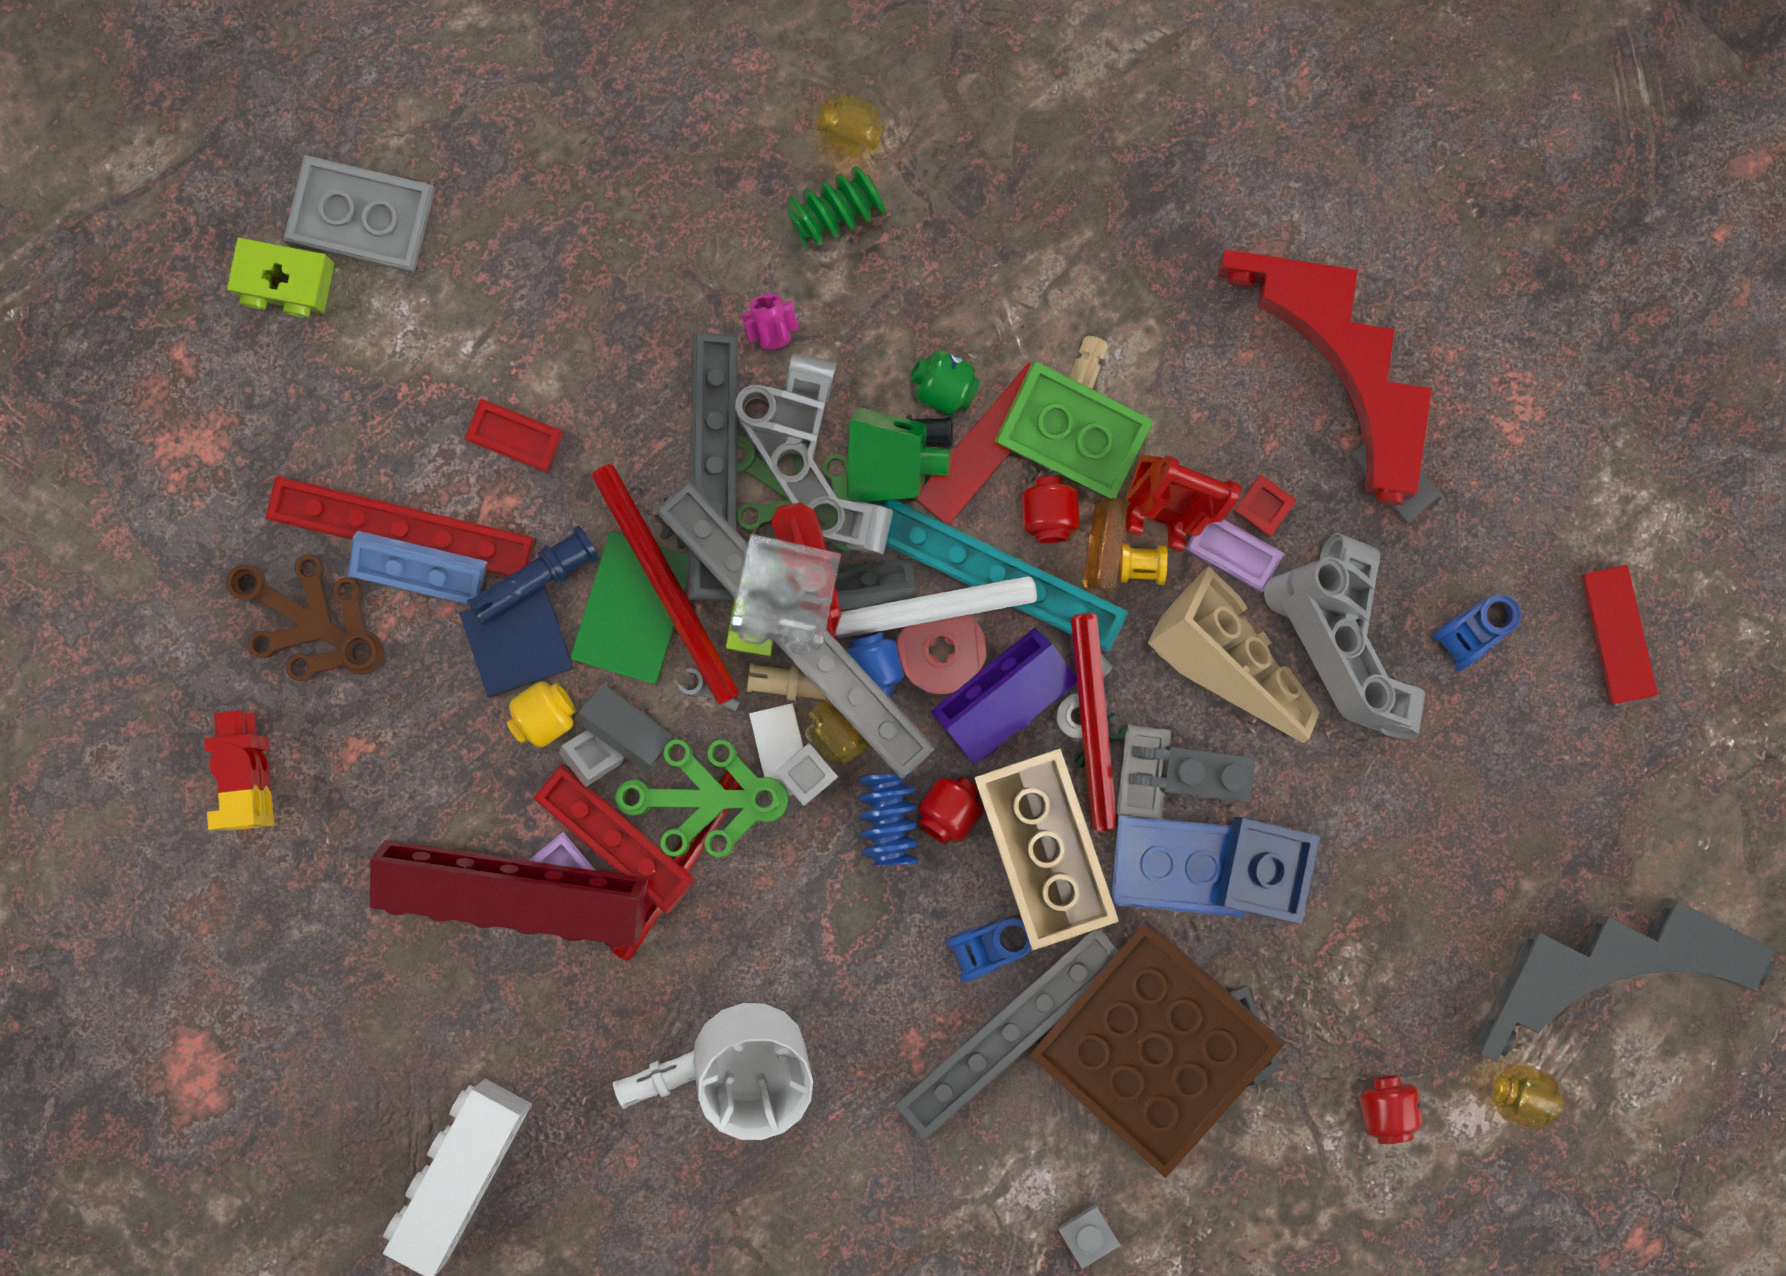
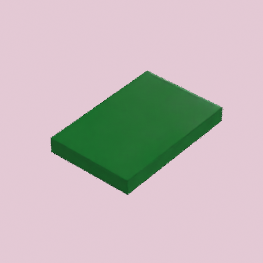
M610 531L570 659L657 685L675 626L626 537ZM659 546L685 593L688 585V555Z

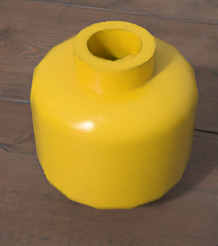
M539 681L510 701L509 710L512 719L507 721V725L521 744L528 740L534 746L542 748L573 727L572 715L577 711L569 695L558 683L550 685L545 681Z

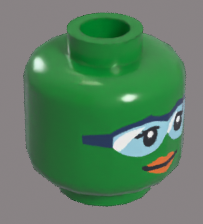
M943 349L934 351L927 359L921 356L914 365L910 375V381L915 383L914 396L916 400L945 415L954 414L959 409L965 411L972 402L979 385V379L975 377L973 365Z

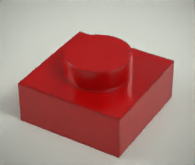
M1260 474L1233 513L1269 538L1297 500Z

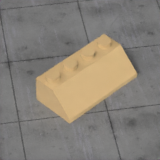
M1055 749L974 777L1032 950L1119 922L1061 749Z

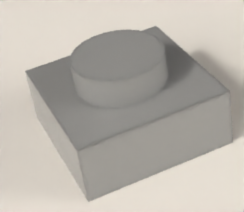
M589 730L582 732L563 744L559 751L561 757L585 787L620 766L624 758L619 752Z
M810 743L775 771L803 806L838 778L837 774Z
M1096 1204L1057 1227L1082 1269L1121 1246Z

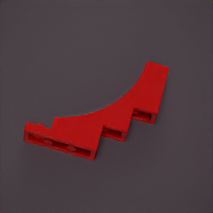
M1225 249L1219 260L1217 277L1228 278L1227 283L1237 287H1253L1254 283H1260L1257 307L1277 316L1299 331L1327 359L1343 382L1354 405L1361 427L1363 442L1366 445L1367 472L1364 493L1376 495L1377 502L1388 505H1402L1403 499L1409 500L1415 496L1418 491L1432 388L1388 381L1395 329L1351 322L1358 270Z

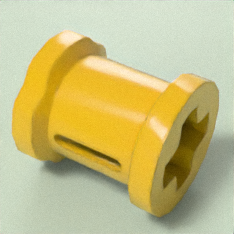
M1121 543L1119 582L1127 583L1129 579L1156 580L1157 585H1164L1167 575V545H1159L1157 549L1131 548L1129 543Z

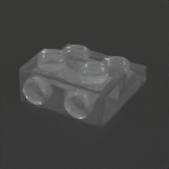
M751 534L730 631L739 632V638L750 644H763L766 639L784 642V647L796 654H807L811 652V649L821 650L841 554Z

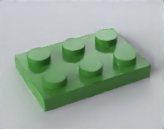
M1032 361L994 442L1115 501L1154 420L1037 361Z

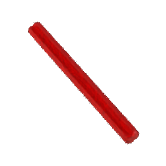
M606 464L592 473L593 480L716 702L724 704L732 700L739 694L738 689L618 472L612 464Z

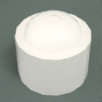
M741 1003L721 1010L704 1024L695 1041L693 1063L698 1099L705 1117L720 1132L740 1140H763L784 1133L798 1122L811 1102L813 1086L806 1046L799 1026L784 1011L760 1003Z

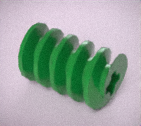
M858 166L851 169L852 182L843 174L839 173L836 175V190L827 182H820V197H817L810 189H805L803 191V205L793 196L787 198L789 218L806 252V238L810 236L820 246L823 244L822 230L827 229L835 238L839 237V222L841 221L851 231L856 229V214H859L867 223L872 222L871 207L875 206L883 216L887 215L883 201L870 175H866Z

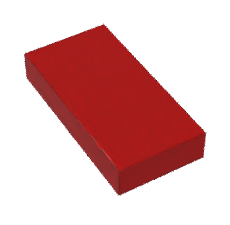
M480 398L464 440L549 473L564 432Z

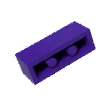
M1033 628L930 712L973 765H976L983 758L992 755L999 745L1015 732L1027 727L1034 717L1051 703L1063 698L1068 690L1077 683V677L1053 644L1036 628Z

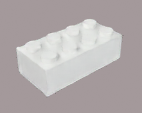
M486 1078L475 1087L469 1085L466 1091H461L449 1115L456 1119L452 1126L447 1125L443 1132L440 1131L427 1153V1156L433 1158L431 1165H426L422 1172L416 1174L405 1194L407 1198L411 1199L409 1206L404 1205L400 1213L396 1212L383 1235L385 1239L389 1240L383 1252L384 1255L423 1276L437 1275L448 1262L532 1103Z

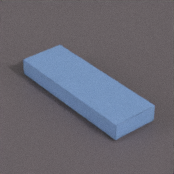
M357 531L352 539L348 576L469 605L467 603L468 599H472L483 592L487 561Z

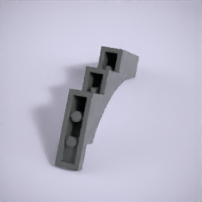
M1669 899L1664 900L1647 936L1611 917L1597 914L1579 952L1540 932L1530 930L1471 1050L1497 1063L1500 1055L1506 1056L1515 1042L1516 1032L1513 1029L1516 1023L1539 1033L1555 1016L1578 999L1615 981L1637 975L1658 972H1691L1721 978L1739 987L1756 991L1758 985H1763L1772 973L1774 962L1771 959L1776 950L1679 901Z

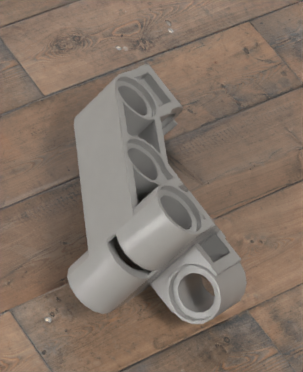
M793 353L787 374L785 391L763 385H750L739 392L735 402V409L740 425L790 504L802 503L814 511L821 507H829L836 512L838 516L836 525L831 529L822 530L824 541L844 545L847 548L866 553L883 555L893 510L874 504L838 499L814 462L826 403L829 401L837 363ZM755 403L764 404L769 408L767 414L759 419H752L745 413L747 408ZM796 454L800 456L804 462L802 471L794 476L783 474L778 469V463L784 455Z
M1334 533L1326 540L1320 554V560L1276 575L1267 581L1264 588L1266 603L1271 610L1291 620L1338 711L1344 718L1379 731L1386 736L1399 739H1415L1419 736L1425 692L1418 687L1389 678L1367 638L1380 563L1379 550L1374 546L1344 534Z

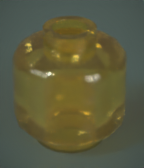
M842 92L834 99L828 97L825 100L817 117L815 130L820 132V141L824 146L852 158H857L867 148L874 150L877 147L884 130V125L878 123L879 110L877 106L854 95Z
M828 699L824 700L808 714L813 722L806 728V738L827 763L834 764L840 761L845 766L870 746Z
M1515 1065L1507 1070V1072L1500 1074L1492 1091L1493 1102L1497 1107L1499 1115L1505 1121L1532 1130H1542L1550 1125L1553 1120L1560 1116L1564 1106V1099L1561 1095L1558 1080L1549 1073L1525 1065Z

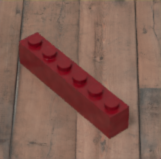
M384 840L370 859V908L385 910L392 915L415 914L428 916L430 919L438 922L450 920L469 922L479 928H492L496 926L516 929L519 933L526 935L538 933L557 935L567 941H580L584 939L604 942L607 946L614 948L635 947L645 927L648 878Z

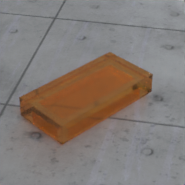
M1115 498L1096 500L1083 588L1115 590L1128 501Z

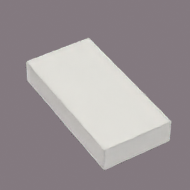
M793 703L749 713L764 777L778 780L785 786L788 796L794 795L775 773L776 770L803 748ZM767 791L769 800H773L772 794Z

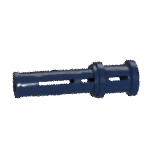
M579 525L573 528L571 536L551 548L547 545L540 548L541 551L538 552V559L472 599H468L467 603L472 611L490 602L489 606L475 614L481 625L550 581L554 580L556 583L559 581L562 583L567 580L569 572L589 560L593 563L598 561L600 558Z

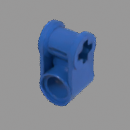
M1506 595L1487 596L1465 612L1460 613L1445 623L1431 637L1434 641H1441L1456 661L1454 667L1459 672L1481 658L1491 649L1490 647L1519 625L1521 609L1512 597ZM1493 603L1502 605L1506 611V621L1499 628L1492 626L1487 619V610Z
M1008 916L985 926H977L945 940L946 946L952 947L962 971L959 975L961 983L986 975L1000 966L1028 954L1031 945L1027 933L1025 943L1018 949H1009L1000 940L1001 932L1008 926H1019L1026 933L1021 917ZM966 945L970 946L977 963L972 961Z

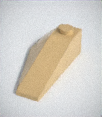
M1208 566L1162 614L1148 644L1178 673L1301 743L1306 742L1311 736L1320 711L1291 669L1285 666L1280 667L1267 647L1272 642L1263 631L1257 635L1243 614L1248 607L1241 597Z

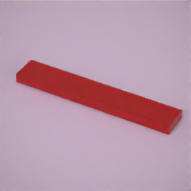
M275 476L265 519L349 540L353 539L357 531L484 560L487 561V573L504 577L510 576L531 563L537 540L534 537L279 476Z

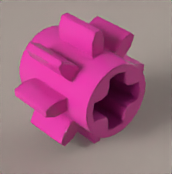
M764 294L754 298L749 304L750 312L742 313L748 342L758 340L759 346L763 349H777L785 346L791 340L790 332L799 330L792 301L783 303L781 296L777 294Z

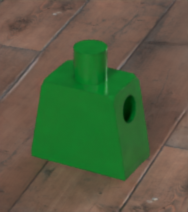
M856 408L849 420L847 501L868 502L915 498L920 495L924 486L925 474L949 476L951 449L926 447L927 426L924 423L869 409Z

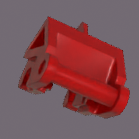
M1141 454L1126 495V501L1131 502L1127 507L1126 530L1140 536L1144 529V517L1150 520H1157L1167 525L1169 548L1182 552L1186 546V534L1194 537L1196 535L1199 536L1207 525L1223 521L1238 501L1241 486L1235 481L1228 480L1222 482L1179 465L1178 459L1169 455L1161 458L1159 456Z

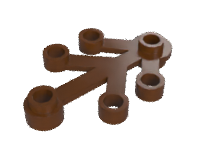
M304 555L295 563V573L302 580L309 610L267 585L264 574L258 568L245 564L234 567L226 579L227 589L234 598L243 601H253L256 599L299 625L272 633L266 631L253 633L248 640V649L251 654L260 658H269L279 649L320 639L337 648L311 657L304 654L291 656L286 663V672L290 678L298 681L309 680L314 673L344 666L354 674L361 675L371 673L380 666L384 657V647L378 636L365 630L359 605L362 587L356 580L341 578L333 586V596L342 604L346 633L331 623L321 581L325 567L318 557ZM313 560L317 565L316 573L313 576L306 577L303 573V565L307 561ZM251 575L255 579V587L252 591L245 592L242 588V580L246 576ZM351 583L355 589L354 596L344 600L340 594L341 587L344 584ZM262 636H266L270 641V647L264 653H260L256 648V642ZM360 644H365L369 648V656L363 661H359L355 656V649ZM299 659H304L308 664V670L302 676H298L294 672V664Z

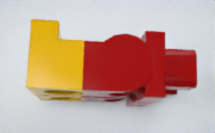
M243 710L214 713L216 737L204 738L205 752L212 753L209 767L212 775L217 779L219 810L207 812L208 830L233 831L275 826L269 764L267 757L262 752L270 750L269 737L257 735L255 713H245Z

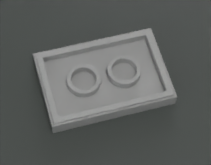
M304 155L283 241L300 247L415 273L436 188L430 184Z

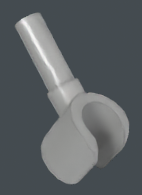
M693 668L686 669V671L698 676L699 684L693 690H688L678 684L679 689L684 694L692 697L703 695L708 699L711 698L716 701L700 671ZM733 698L722 705L736 711L740 701Z

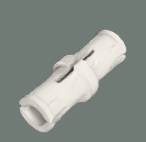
M694 1050L662 1064L659 1061L650 1063L649 1069L619 1081H614V1091L622 1109L658 1094L661 1097H665L671 1094V1089L696 1080L693 1063Z

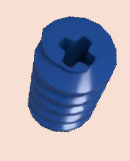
M908 773L905 777L910 776V775L915 774V773ZM869 774L859 778L860 784L872 788L871 792L860 796V802L873 806L872 810L860 814L861 820L873 824L872 828L861 832V838L874 842L873 846L861 850V855L873 859L874 864L871 865L917 864L918 857L905 853V850L917 846V839L904 835V832L917 827V821L904 817V814L916 810V803L903 799V796L916 791V785L904 782L897 774Z

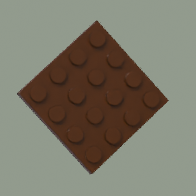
M1146 920L1029 1056L1166 1178L1286 1042Z

